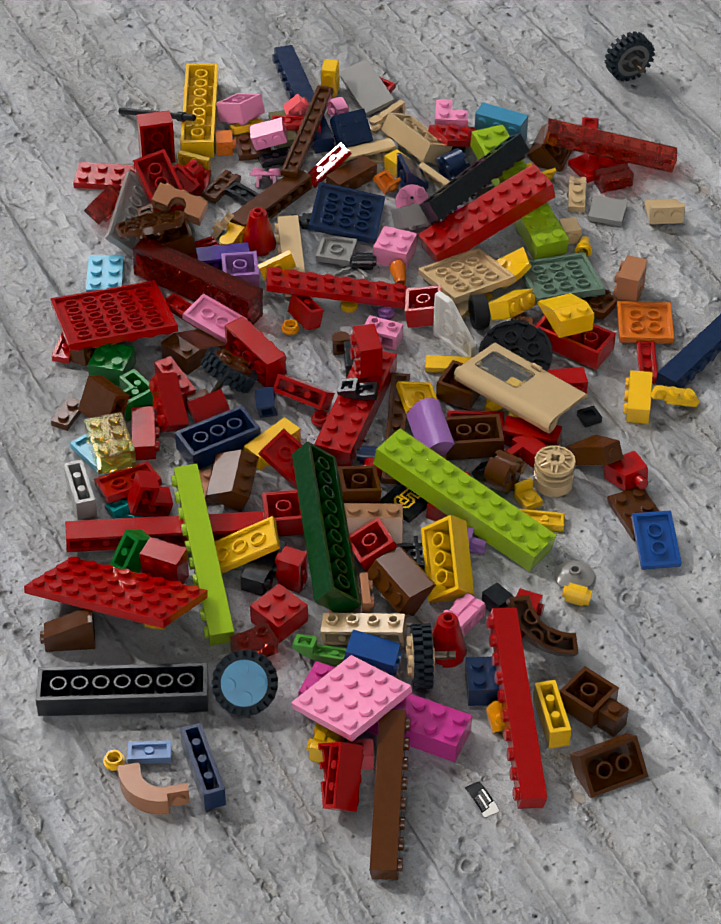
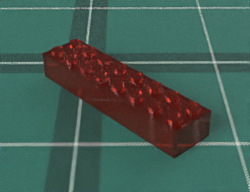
M147 237L141 239L132 248L134 275L147 281L155 280L158 286L194 302L202 294H205L247 318V321H250L253 325L263 316L262 288Z

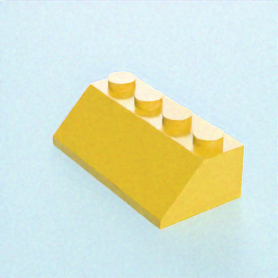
M449 515L422 527L421 536L425 573L436 584L428 596V602H451L459 597L462 598L466 593L475 595L466 520Z

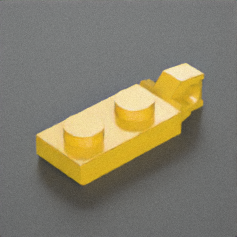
M655 385L650 393L653 399L664 400L666 404L697 407L700 403L693 389Z

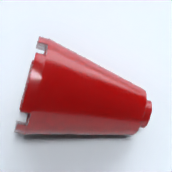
M255 207L250 210L242 243L248 242L249 251H256L258 257L266 256L271 250L274 251L276 248V239L267 212L261 207Z
M444 612L438 616L432 630L433 647L435 651H456V659L435 660L434 665L437 663L442 665V668H452L464 661L467 647L458 617L454 613Z

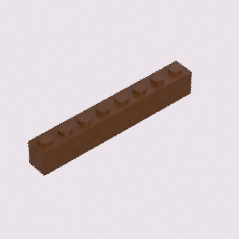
M390 710L379 719L369 868L371 879L398 880L399 872H403V858H400V851H404V837H401V830H405V817H402V810H406V797H403V790H407L408 786L407 777H404V770H408L409 759L405 757V751H409L410 739L406 737V733L411 730V719L407 718L406 710Z

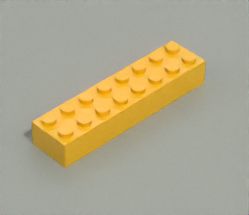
M186 64L182 112L196 115V120L182 122L181 150L209 158H214L216 103L218 102L219 87L218 64Z

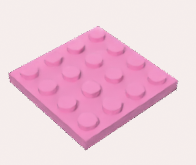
M351 655L292 701L291 704L292 708L297 712L353 741L410 695L412 688L411 685Z

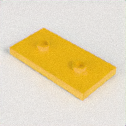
M273 516L215 541L221 574L280 549L276 520Z

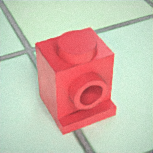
M296 94L283 105L287 116H304L310 103L305 97L302 98L299 94Z

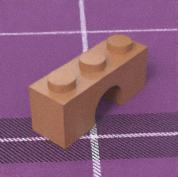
M160 182L152 198V207L161 211L170 210L174 205L184 206V217H187L189 222L198 226L201 225L208 210V201L203 197L193 196L186 190H178L171 184Z

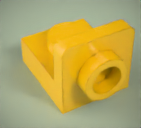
M532 478L515 484L514 498L523 509L533 510L543 506L542 498L533 489Z

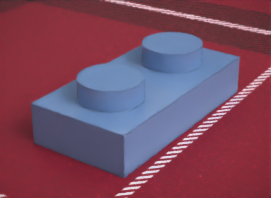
M171 740L128 742V764L138 762L139 764L171 763Z

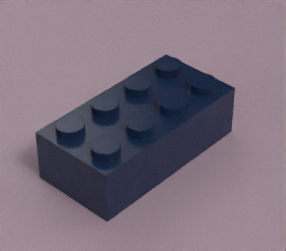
M241 405L176 431V449L188 465L197 464L198 469H202L214 463L216 454L244 450V445L259 436L261 431L258 424Z

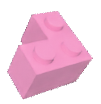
M436 100L435 125L443 124L449 126L454 124L459 129L468 127V110H452V100Z

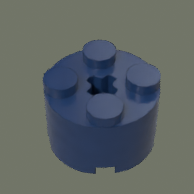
M459 148L435 158L439 168L437 172L449 181L453 180L471 165L470 163L466 164L464 159L467 157Z

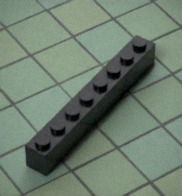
M521 133L509 136L422 202L419 206L429 223L435 221L439 223L445 220L448 213L451 214L458 209L457 206L467 203L470 196L480 193L482 187L485 188L492 183L491 180L501 177L504 170L514 167L513 163L523 160L525 154L530 150Z

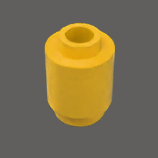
M569 582L568 586L564 585L561 597H564V602L582 607L583 605L589 606L593 591L589 590L588 587Z

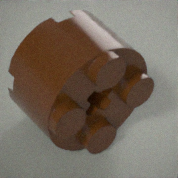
M499 449L495 452L497 456L495 458L491 457L484 471V478L487 481H484V484L508 494L514 491L515 484L520 482V476L526 470L527 464L521 458Z

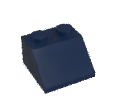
M397 153L396 179L400 177L402 180L399 184L400 188L413 184L423 187L426 191L428 189V181L424 179L422 170L418 168L414 161L402 153Z

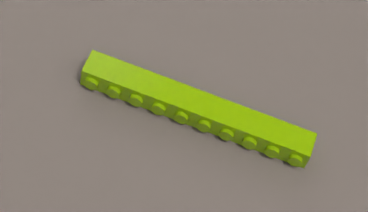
M191 464L174 467V475H171L172 487L177 489L174 495L176 503H180V508H178L179 520L183 519L184 524H181L182 534L187 536L185 548H187V553L191 555L188 558L190 570L194 569L195 573L192 575L193 585L208 590V598L201 602L202 609H199L200 619L205 621L206 625L203 626L204 638L209 639L210 646L234 642V628L198 465Z

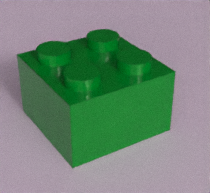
M105 344L96 348L88 363L89 376H104L116 386H120L119 376L133 370L136 364L135 347L123 344Z

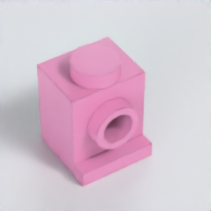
M343 97L330 99L327 114L331 118L334 115L349 112V107Z

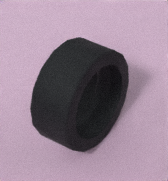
M470 295L468 308L472 327L474 329L489 327L490 310L486 295Z

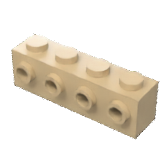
M323 613L320 630L323 645H348L354 629L401 643L400 646H405L407 631L405 614Z

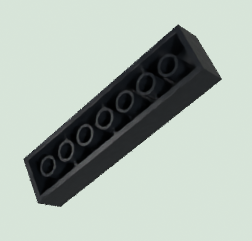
M208 663L38 667L36 689L38 716L208 712Z

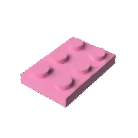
M202 294L183 313L182 319L226 344L225 324L242 317V315Z

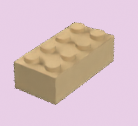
M389 112L381 129L386 133L387 137L395 140L398 146L407 149V153L416 156L417 160L421 163L424 162L426 164L430 162L437 165L435 158L451 151L453 147L445 146L428 132L427 126L412 115Z

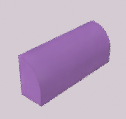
M422 399L415 403L406 414L414 438L440 456L444 457L455 444L438 399Z

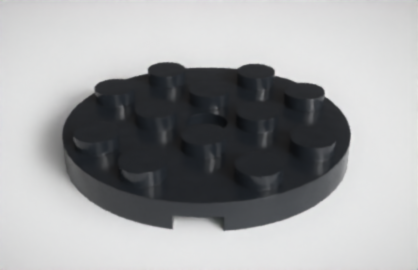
M510 320L499 323L487 332L480 343L479 353L493 343H497L511 352H520V357L539 365L545 371L550 369L553 351L550 339L541 328L530 325L527 321ZM494 353L480 362L481 367L488 369L489 374L505 383L511 377L522 383L534 377Z

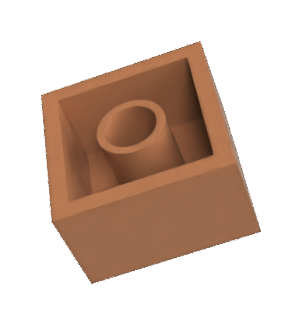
M627 255L625 261H621L620 272L616 273L614 280L617 286L614 288L613 296H616L617 301H639L645 286L647 259Z

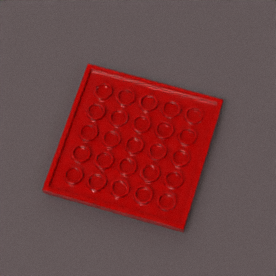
M155 280L50 298L51 306L70 351H80L83 348L89 347L98 348L105 344L114 345L122 341H135L139 338H153L156 335H170L173 332H178V324Z

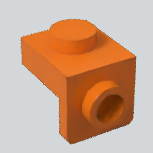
M388 169L373 177L374 182L384 195L388 192H395L402 181L400 177L394 179Z

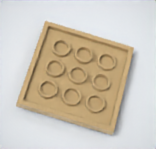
M479 248L418 268V273L432 286L441 285L442 293L449 296L455 304L468 300L470 295L492 292L495 289L506 287L516 282L514 274Z

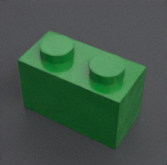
M126 529L110 565L114 568L129 569L131 572L139 573L141 569L140 552L150 536L141 529Z

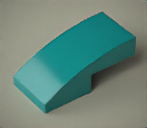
M124 499L105 505V509L113 519L141 518V516L131 515L128 502Z

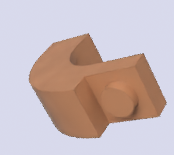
M139 762L117 766L122 794L135 808L146 813L160 815L169 814L170 806H181L190 803L188 783L156 787L148 784L142 778Z

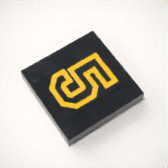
M401 483L380 500V504H403V520L408 523L421 514L428 504L426 500Z

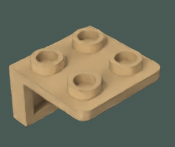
M677 199L646 200L644 203L649 224L683 223L685 204L679 203Z

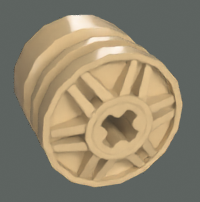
M556 445L544 447L537 452L533 484L539 493L549 497H560L571 491L576 461L575 456L570 450Z

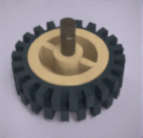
M411 624L410 636L406 637L407 677H412L413 689H433L435 660L456 659V651H435L431 624Z

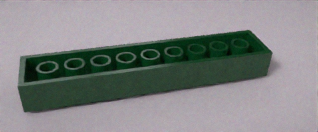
M307 441L292 454L314 600L318 605L331 610L333 613H351L361 605L336 457Z

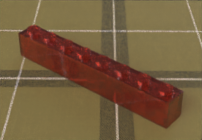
M548 118L544 130L543 144L671 173L677 162V147L550 118Z

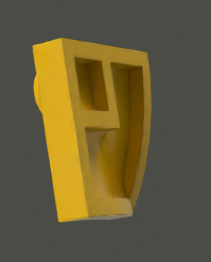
M524 247L495 260L514 274L516 281L531 268Z

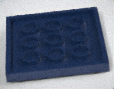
M319 182L308 230L354 238L357 241L375 244L386 196Z

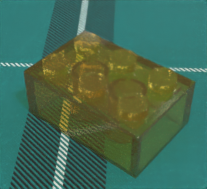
M122 412L84 419L86 438L99 475L136 467L135 449Z

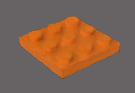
M617 301L619 342L655 341V343L674 344L671 302Z

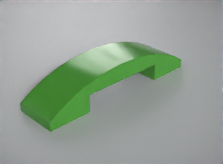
M297 634L292 645L293 649L310 659L337 666L343 662L346 648L317 644V637Z

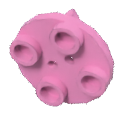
M253 168L252 172H250V176L256 177V188H260V180H263V177H270V180H273V184L277 181V177H283L280 170L274 168L269 169V172L264 171L262 168Z
M410 184L401 188L396 195V208L409 206L412 203L419 204L429 197L423 187Z

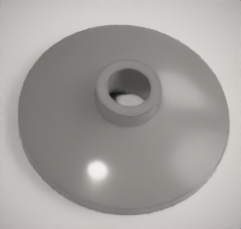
M571 560L561 563L556 568L554 578L561 588H564V585L568 586L569 582L590 588L594 582L595 575L592 568L586 563Z

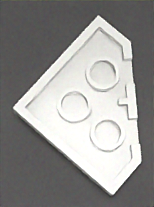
M441 291L435 293L433 335L463 357L476 356V344L455 303Z

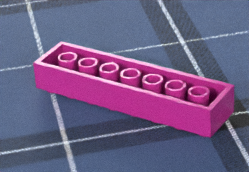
M316 661L300 687L298 697L335 667ZM413 694L408 695L391 709L406 710L407 718L411 719V730L406 733V737L410 739V747L456 762L471 733L472 715ZM379 720L366 731L378 735Z

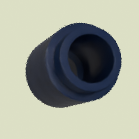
M361 446V449H357L356 460L360 461V465H364L367 458H375L378 447Z

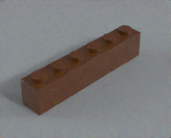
M300 170L297 178L282 177L236 212L232 213L234 216L230 222L246 228L249 212L255 207L265 209L270 220L312 189L311 175Z

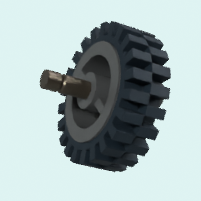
M633 31V34L628 32L627 37L624 34L621 35V40L619 38L615 39L617 43L614 44L612 42V49L608 48L607 52L609 54H605L606 68L617 80L622 82L624 80L626 82L630 81V78L635 80L636 75L638 77L642 76L640 73H645L647 71L645 68H650L651 66L649 62L654 61L652 58L655 56L653 44L644 34L637 33L636 31Z

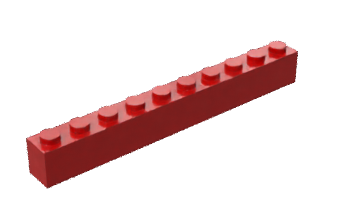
M264 511L208 514L214 542L265 519ZM179 516L65 521L67 552L116 550L126 529H141L152 538L178 546H185L187 536L182 534L181 524H184L183 519L179 520Z
M492 608L490 616H487L486 625L487 629L491 631L489 645L493 647L492 664L496 666L497 670L495 672V683L499 684L498 702L502 703L500 716L501 722L505 723L504 741L508 742L506 756L507 761L511 762L509 776L510 780L514 781L512 790L513 800L517 801L518 809L544 808L547 801V791L517 608Z

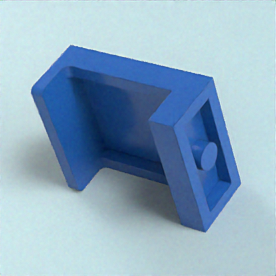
M353 629L343 661L352 655L378 669L387 671L389 675L396 676L402 652H399L401 643Z

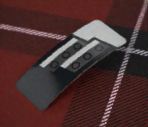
M480 782L465 787L484 817L499 812L494 800Z

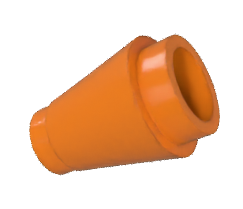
M395 260L390 264L389 271L395 283L406 285V264L402 260Z

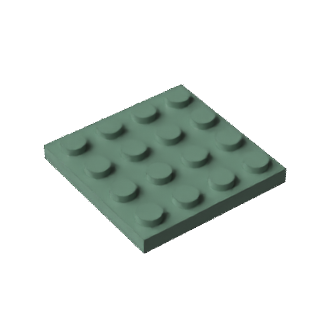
M584 252L529 260L531 268L522 276L527 288H533L536 305H538L540 300L569 293L579 298L597 297L598 295L605 294V287Z

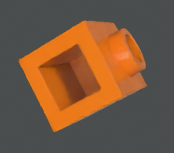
M232 130L216 131L217 156H232L233 149H236V139H232Z

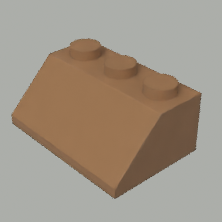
M344 503L349 535L379 517L396 544H403V504Z

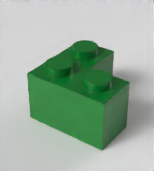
M135 369L119 376L120 389L130 395L123 416L128 421L132 419V407L153 406V395L149 389V382Z

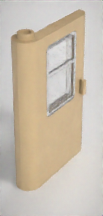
M493 343L463 365L458 366L454 372L455 380L546 433H551L554 430L562 414L582 399H588V394L497 343Z

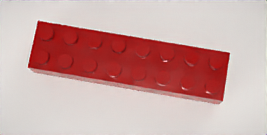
M532 164L448 215L445 220L435 223L419 233L418 236L422 248L434 262L466 252L555 198L553 183L535 164Z
M383 351L382 376L360 379L359 373L355 372L353 363L347 378H358L359 383L378 382L379 391L377 400H357L340 395L337 396L314 443L317 447L336 457L337 466L353 465L357 456V449H360L389 388L392 373H396L397 354Z

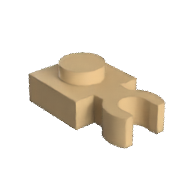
M228 211L221 221L217 220L212 227L214 231L210 236L217 239L234 215Z

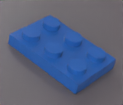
M671 510L632 513L631 519L641 570L680 567L682 562Z

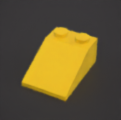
M572 293L538 301L539 307L559 338L593 330L594 312L586 301Z

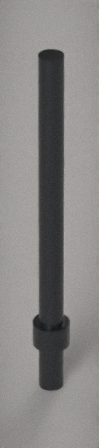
M131 108L118 109L119 114L135 116L138 114L160 112ZM180 111L177 113L170 112L172 119L180 122L196 120V115Z

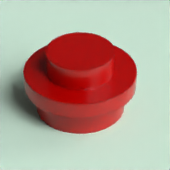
M324 410L315 411L311 417L312 424L316 427H323L328 413Z

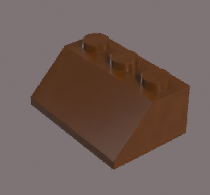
M555 118L541 127L527 156L537 167L544 169L556 168L557 172H561L576 141Z
M244 450L216 454L205 498L241 512L250 498L259 457Z
M400 546L377 558L367 571L368 579L372 580L373 585L399 614L414 616L436 586L430 577Z
M625 733L569 754L574 773L590 798L649 777L637 735Z

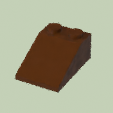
M187 217L182 223V227L165 230L164 234L154 236V233L148 234L146 238L139 239L143 254L184 257L196 253L197 247Z
M201 329L177 332L161 342L162 359L171 356L182 372L189 375L202 365L200 362L210 346L219 347L222 350L226 348V344Z

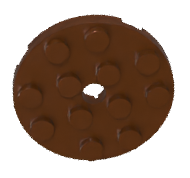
M170 210L152 212L130 218L131 221H126V223L122 221L115 226V230L121 239L135 236L137 239H143L148 234L154 233V236L164 234L165 230L182 227L185 217L184 213L179 210L175 211V214L174 212L171 213Z

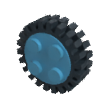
M251 650L235 651L225 656L217 664L211 681L212 692L221 707L231 714H236V716L258 714L266 709L276 696L278 690L277 671L272 662L263 654Z

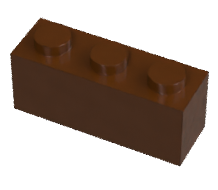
M362 155L326 175V183L357 189L373 180V177L377 175V163Z

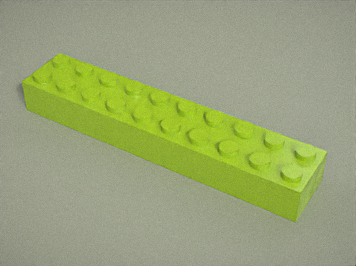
M503 124L472 131L470 146L479 160L507 139L509 134ZM524 160L513 163L514 167L504 170L501 177L491 180L494 187L526 169L527 165ZM548 202L514 222L534 260L567 254L569 238Z
M401 428L376 449L373 462L375 466L446 515H453L466 520L467 527L474 528L475 535L487 541L488 544L530 572L552 550L557 536L555 533Z

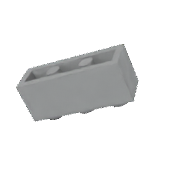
M83 460L63 463L65 480L77 519L97 516L95 497Z

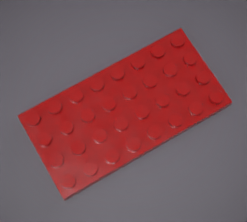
M69 557L66 561L56 565L53 569L46 571L43 575L33 579L24 586L25 594L159 628H165L208 598V590L201 589L195 585L188 586L179 581L172 582L162 577L147 576L146 573H135L129 569H118L112 565H102L95 561L81 560L79 557Z

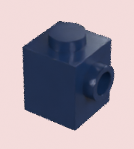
M263 387L255 390L256 410L259 417L277 416V396L274 388Z

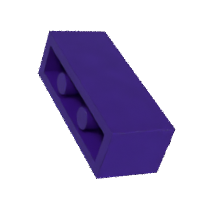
M248 242L196 248L199 275L222 272L221 254L250 252Z

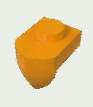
M493 701L486 708L492 733L505 729V723L501 722L500 716L502 703L498 701Z

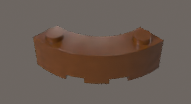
M530 595L509 597L506 600L507 608H517L521 635L530 644L546 653L557 656L572 657L579 653L576 633L562 632L544 624L533 608Z

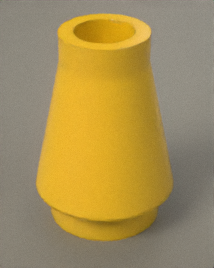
M583 236L575 248V253L584 252L588 258L592 254L590 239L587 236Z

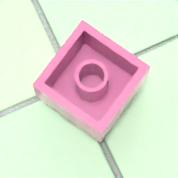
M236 93L216 103L220 122H227V124L239 123V125H244L249 120L257 119L259 115L265 113L261 94Z
M384 226L373 246V256H376V264L390 267L393 261L402 260L406 264L407 270L417 250V233Z

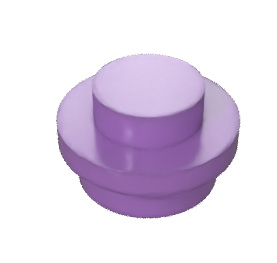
M380 306L377 309V316L382 319L391 320L395 314L392 307Z

